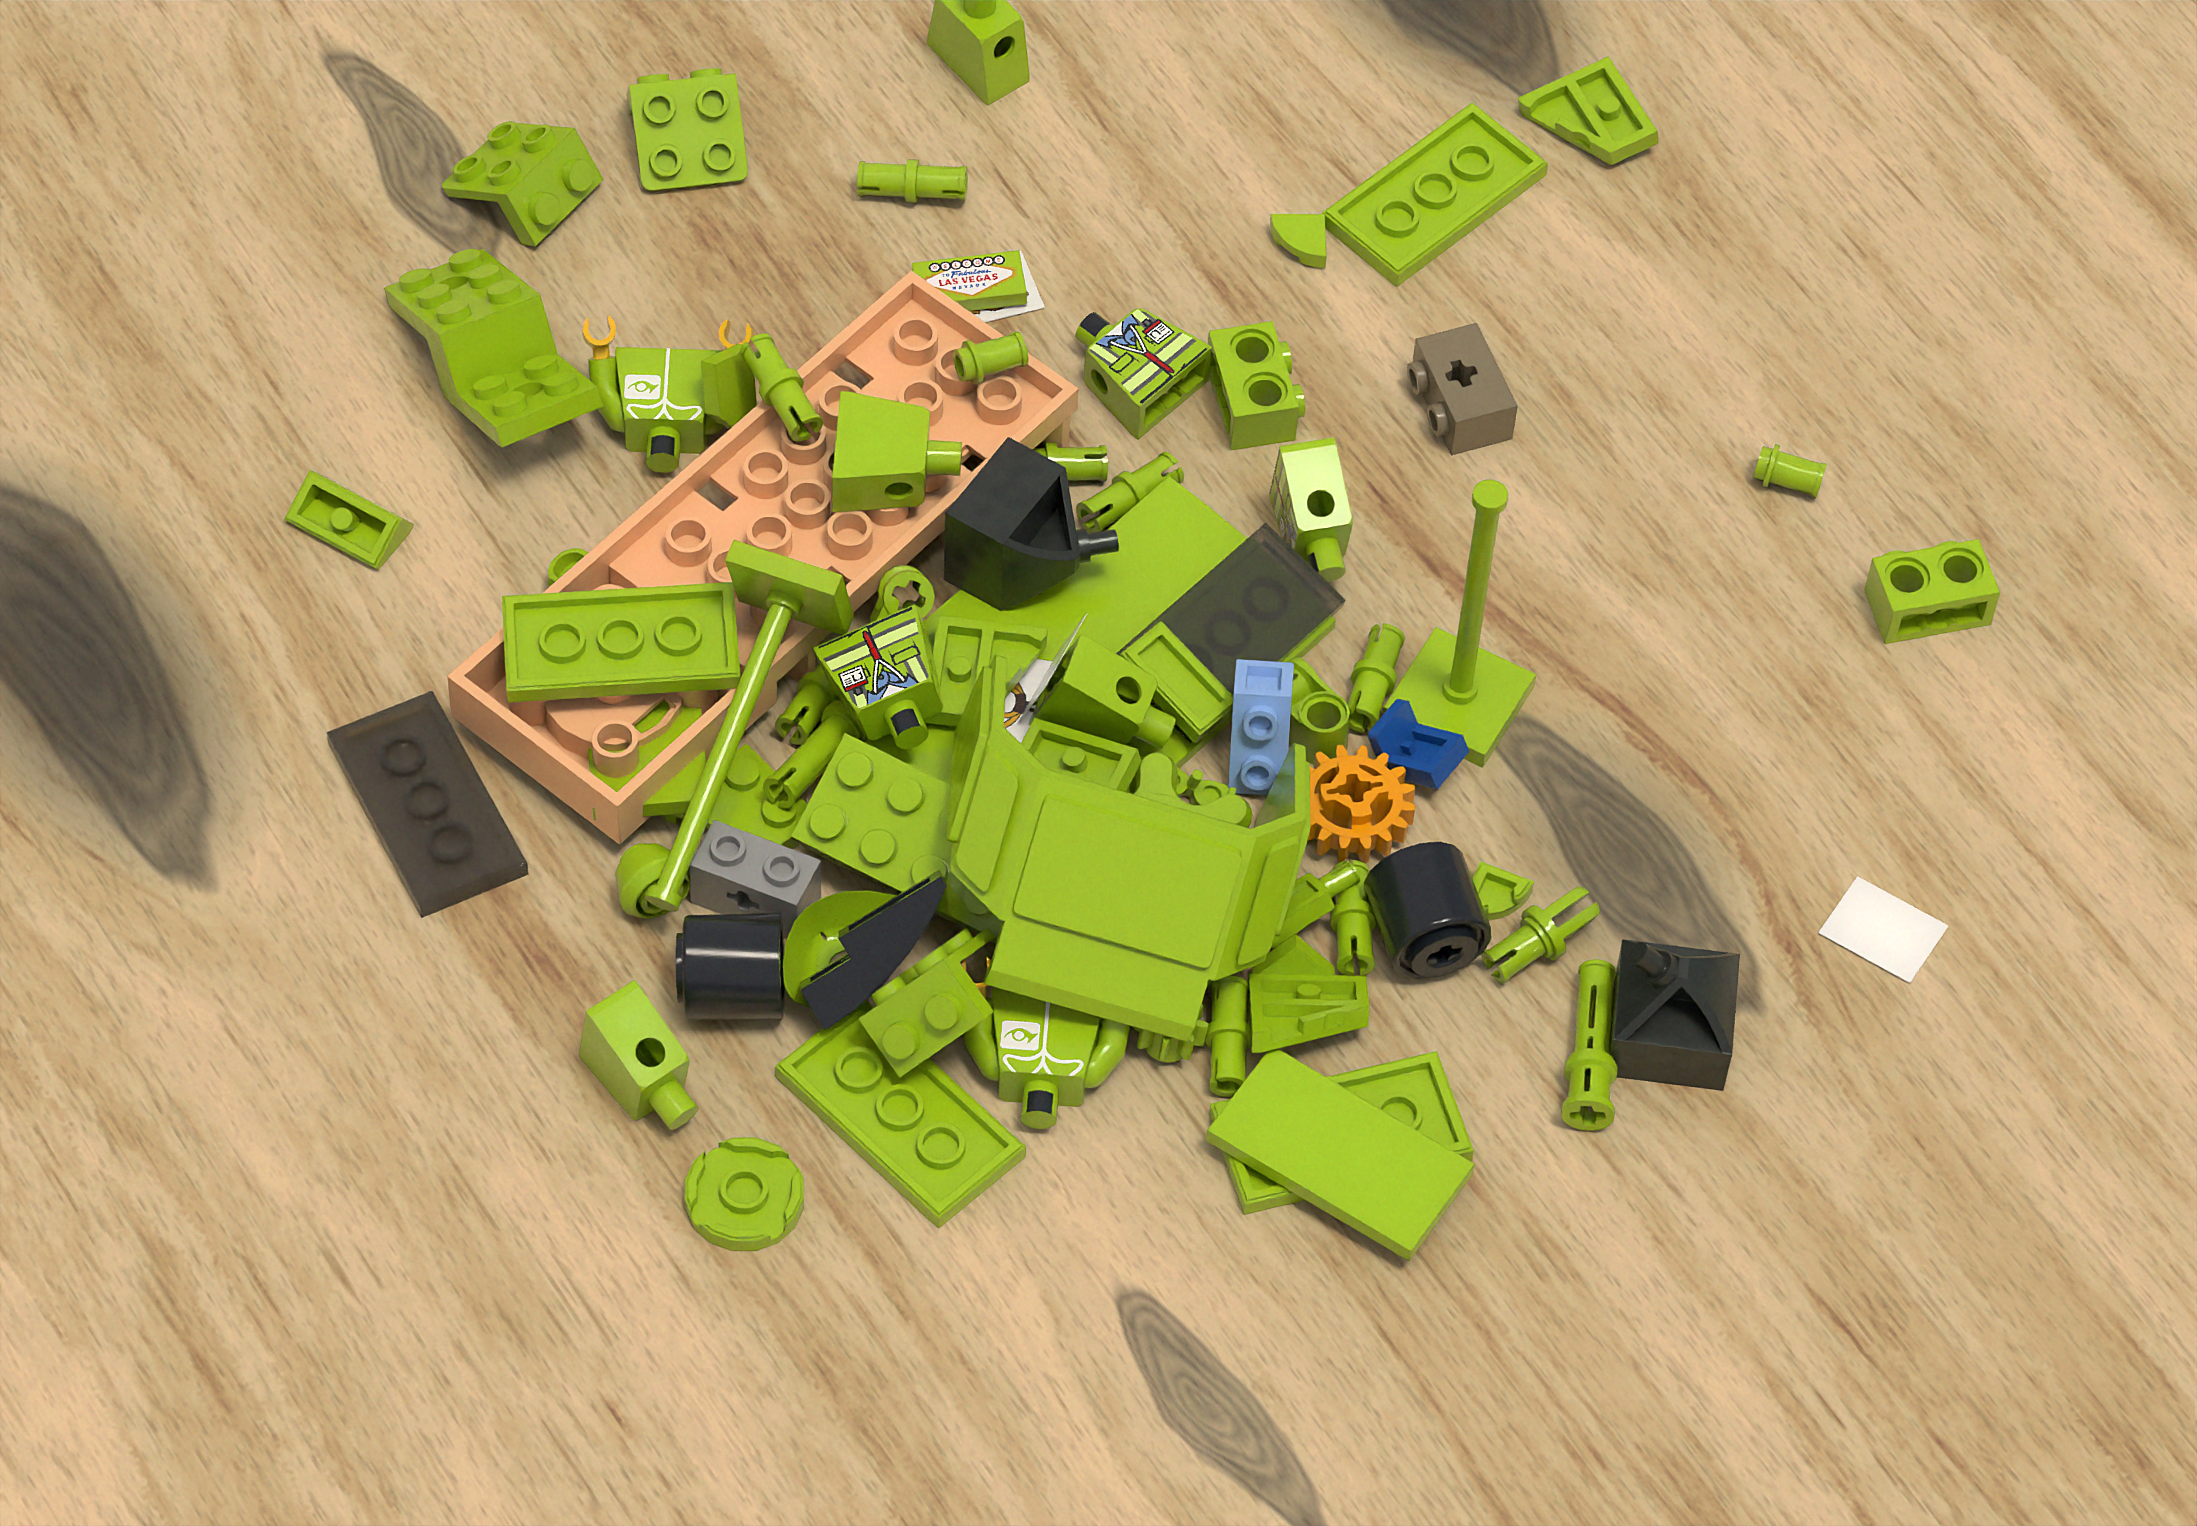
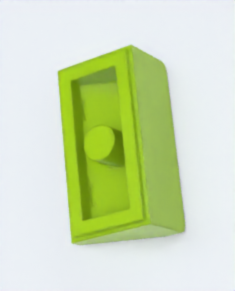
M309 470L284 520L378 570L406 539L414 526L410 521L312 470Z

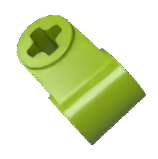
M1294 657L1287 661L1288 663H1294L1289 745L1296 743L1305 746L1306 761L1314 765L1315 754L1319 751L1329 759H1333L1336 757L1337 745H1343L1347 750L1350 721L1349 705L1344 698L1337 695L1318 677L1315 670L1305 660Z

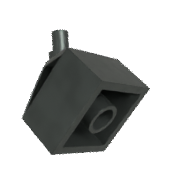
M1007 437L945 513L943 580L1002 611L1057 585L1074 574L1079 568L1080 563L1090 562L1091 556L1118 552L1117 533L1115 529L1087 533L1085 528L1076 529L1066 467Z
M1622 939L1613 988V1017L1609 1053L1618 1066L1617 1078L1719 1091L1724 1090L1733 1052L1740 954Z

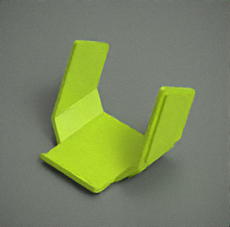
M995 654L990 667H982L954 733L947 841L952 842L950 871L999 920L1003 921L992 961L985 974L984 984L1188 1042L1196 1025L1208 980L1217 981L1265 962L1274 936L1280 935L1310 834V763L1306 762V747L1296 743L1291 745L1257 816L1255 826L1251 829L1048 770L1004 727L1007 658Z

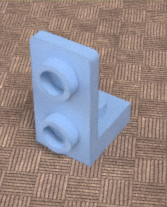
M1236 660L1228 784L1229 789L1230 787L1237 788L1236 794L1268 795L1285 760L1289 747L1294 663Z

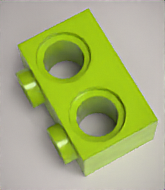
M1273 321L1209 331L1208 345L1212 347L1209 377L1231 451L1294 441L1296 439L1297 420L1299 417L1305 416V400L1300 384L1292 385L1289 376L1292 373L1290 348L1287 341L1279 342Z
M1979 539L1964 542L1946 541L1935 547L1908 552L1896 550L1880 557L1872 558L1864 589L1884 644L1991 625L2000 596V590Z

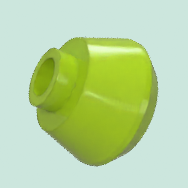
M636 844L627 849L620 858V863L615 872L619 901L622 909L631 916L649 919L669 912L651 904L645 899L649 886L657 885L671 851L661 844ZM689 869L678 894L682 901L690 890Z

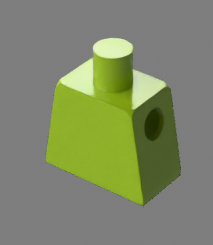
M935 0L927 35V44L987 106L1030 82L1024 21L1021 15L1006 0Z
M840 391L832 474V512L921 505L925 501L927 474L960 476L962 442L929 440L930 411L923 406L854 392Z
M1080 634L1062 657L1044 691L1039 696L1028 725H1031L1034 718H1038L1127 745L1134 736L1162 749L1172 733L1176 718L1150 706L1158 684L1155 676L1089 637Z
M635 980L585 1011L578 1056L632 1119L640 1120L655 1110L668 1128L674 1130L684 1125L697 1113L699 1107L684 1089L690 1063L688 1055Z

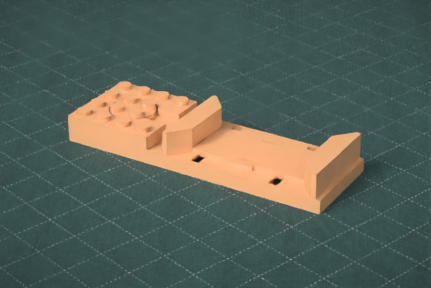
M910 271L797 370L804 381L803 392L816 413L823 420V426L819 432H814L809 423L804 424L812 437L804 441H793L774 406H768L764 401H761L543 593L732 582L725 559L734 539L843 575V579L848 582L846 589L852 611L855 612L878 591L879 581L886 571L894 566L909 563L945 530L946 511L1007 437L1032 450L1034 448H1043L1044 442H1056L1058 448L1069 447L1070 415L1078 409L1079 388L1029 353L1027 366H1018L984 376L983 382L979 384H973L971 380L962 382L955 369L953 361L954 350L961 348L964 341L971 340L974 344L1003 337V335L916 273ZM847 362L871 381L860 390L855 384L846 382L833 372L843 363ZM840 391L854 392L927 408L930 411L929 440L962 442L960 476L927 474L925 501L919 506L832 512V474ZM974 453L983 462L971 472L962 463ZM709 481L735 499L724 511L697 493ZM734 589L740 675L742 676L768 611L739 602ZM790 618L746 729L777 702V681L786 673L799 682L807 672H813L816 669L814 647L823 641L831 633L830 631ZM503 628L447 676L451 716L619 845L651 817H642L643 804L704 750L707 762L737 689L508 703ZM663 700L669 704L670 709L659 724L644 733H640L635 729L634 726ZM683 705L690 708L701 707L702 716L618 792L614 791L590 772L588 749H592L594 767L600 774L612 778L629 775L638 766L639 747L666 733L681 714ZM608 751H615V752H616V751H621V752L612 753V752H608ZM593 808H595L596 820L593 819Z

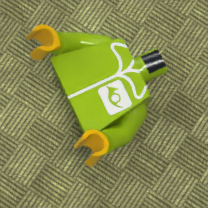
M607 316L610 334L605 339L596 340L589 334V319L587 318L583 324L582 336L585 343L593 350V358L588 359L590 381L598 386L603 407L597 410L612 430L624 433L626 449L631 452H646L647 467L660 473H667L677 469L680 453L699 454L704 451L709 435L719 433L724 425L716 423L705 413L701 360L719 353L721 350L616 347L615 356H610L609 345L612 344L616 334L614 320ZM725 320L719 329V339L725 348L736 345L728 341L731 326L729 320ZM748 323L746 325L745 339L739 344L743 345L747 342L753 347L754 343L751 337L755 336V333Z
M985 957L986 970H988L991 963L988 957ZM964 959L960 964L966 970V959ZM984 981L978 984L974 983L994 1012L964 1033L966 1049L982 1075L992 1081H997L1000 1099L1005 1102L1022 1103L1021 1121L1026 1126L1035 1129H1047L1054 1126L1057 1122L1058 1106L1077 1107L1082 1105L1087 1088L1100 1086L1123 1060L1130 1025L1000 988H992V998L986 997V987L988 985L984 984Z

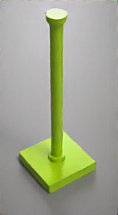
M1492 479L1480 481L1473 489L1472 504L1476 509L1457 636L1435 627L1383 707L1384 714L1396 699L1409 701L1418 724L1463 735L1469 749V753L1464 759L1482 768L1533 690L1536 679L1535 673L1479 647L1499 514L1504 511L1508 502V490L1505 485Z
M734 539L725 562L738 601L766 610L768 613L657 885L649 886L645 899L651 904L673 912L678 911L682 902V898L678 895L790 618L844 635L848 632L854 617L843 575Z

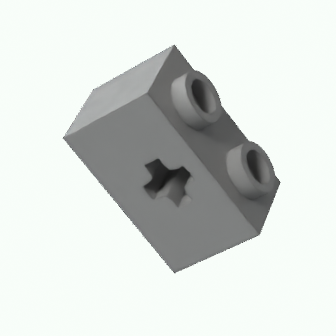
M716 820L711 824L689 867L691 903L719 914L781 913L783 936L785 939L788 938L794 921L804 909L821 899V860Z

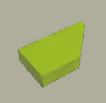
M741 344L733 345L701 360L705 413L716 423L723 424L728 429H731L757 406L755 375L739 353Z

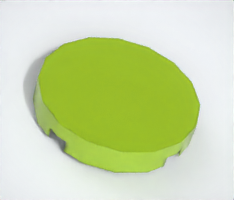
M733 1137L719 1142V1147L712 1149L707 1154L704 1151L694 1160L685 1178V1211L693 1228L708 1242L730 1251H758L779 1243L795 1229L804 1210V1177L799 1167L797 1169L795 1163L789 1159V1154L779 1145L757 1137Z

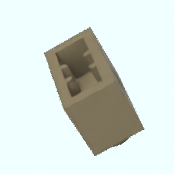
M1473 323L1416 338L1413 362L1407 365L1408 380L1413 392L1416 395L1422 394L1428 406L1427 416L1430 428L1436 437H1443L1451 456L1513 439L1518 405L1478 324Z

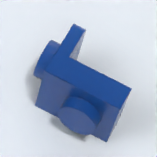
M1396 699L1368 733V739L1376 758L1384 752L1389 755L1387 766L1389 770L1403 766L1406 769V782L1433 789H1438L1469 753L1463 735L1418 724L1410 702L1402 699Z

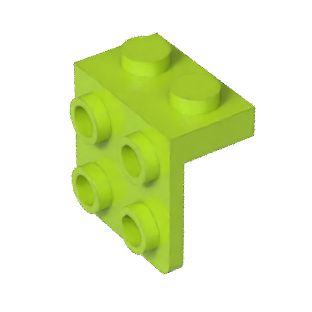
M708 68L690 72V78L669 80L668 74H653L638 77L637 84L629 85L626 94L629 115L633 117L640 180L645 190L653 192L734 183L746 178L748 164L736 73L722 75L721 68Z
M508 121L494 127L487 135L488 140L472 155L460 160L453 167V173L443 182L442 188L448 197L498 202L521 244L537 246L604 179L575 128Z
M989 927L975 937L970 934L967 928L871 995L877 1006L860 1017L859 1021L899 1078L994 1012L960 964L961 961L995 937Z

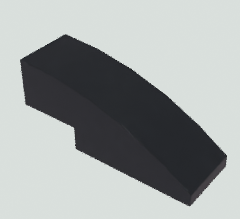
M940 870L839 930L838 939L847 954L800 982V991L824 1030L858 1008L887 981L911 952L931 921L947 887L946 880Z

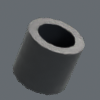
M1427 842L1400 849L1376 864L1364 880L1365 894L1392 967L1402 976L1419 979L1438 977L1454 972L1481 955L1492 939L1490 923L1463 853L1453 844Z
M782 914L687 915L684 917L683 932L676 935L675 963L678 1003H684L687 1020L784 1018L785 984L783 977L784 936Z

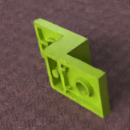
M484 249L459 251L449 258L448 263L430 270L426 268L411 270L403 274L399 278V282L384 287L390 308L427 339L444 398L501 448L603 407L598 386L558 355L541 295Z

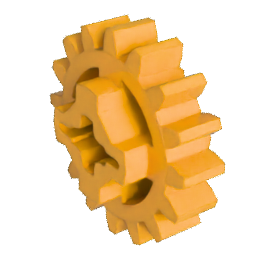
M1337 745L1336 757L1333 759H1329L1320 751L1315 754L1314 768L1310 767V834L1308 840L1313 838L1318 840L1316 849L1318 855L1322 856L1332 848L1338 850V862L1346 861L1349 853H1357L1361 862L1369 863L1370 850L1376 849L1386 857L1391 853L1392 840L1400 843L1405 842L1408 825H1413L1416 808V805L1413 804L1415 787L1412 784H1404L1406 769L1403 766L1392 770L1387 768L1389 759L1387 753L1384 752L1373 760L1367 758V746L1361 745L1356 755H1348L1343 745Z

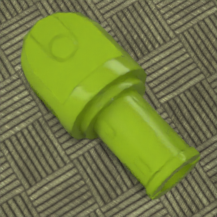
M1578 886L1544 910L1536 905H1532L1524 910L1521 914V927L1481 954L1487 969L1505 957L1510 958L1498 966L1497 970L1492 973V976L1503 984L1540 956L1556 960L1564 955L1567 950L1565 940L1591 923L1600 914V908L1598 903L1595 902L1558 928L1553 921L1582 901L1590 892L1586 888Z

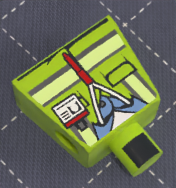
M1143 308L1133 309L1114 326L1098 313L1093 312L1083 319L1076 330V339L1088 347L1085 352L1084 381L1086 386L1137 440L1209 381L1212 347Z
M1335 438L1280 446L1269 497L1288 561L1294 566L1309 564L1315 582L1326 583L1335 581L1346 573L1342 557L1346 554L1353 526Z
M915 604L814 647L830 686L867 739L877 740L892 734L896 746L901 749L917 747L927 739L929 732L923 719L939 713L944 705L931 643Z

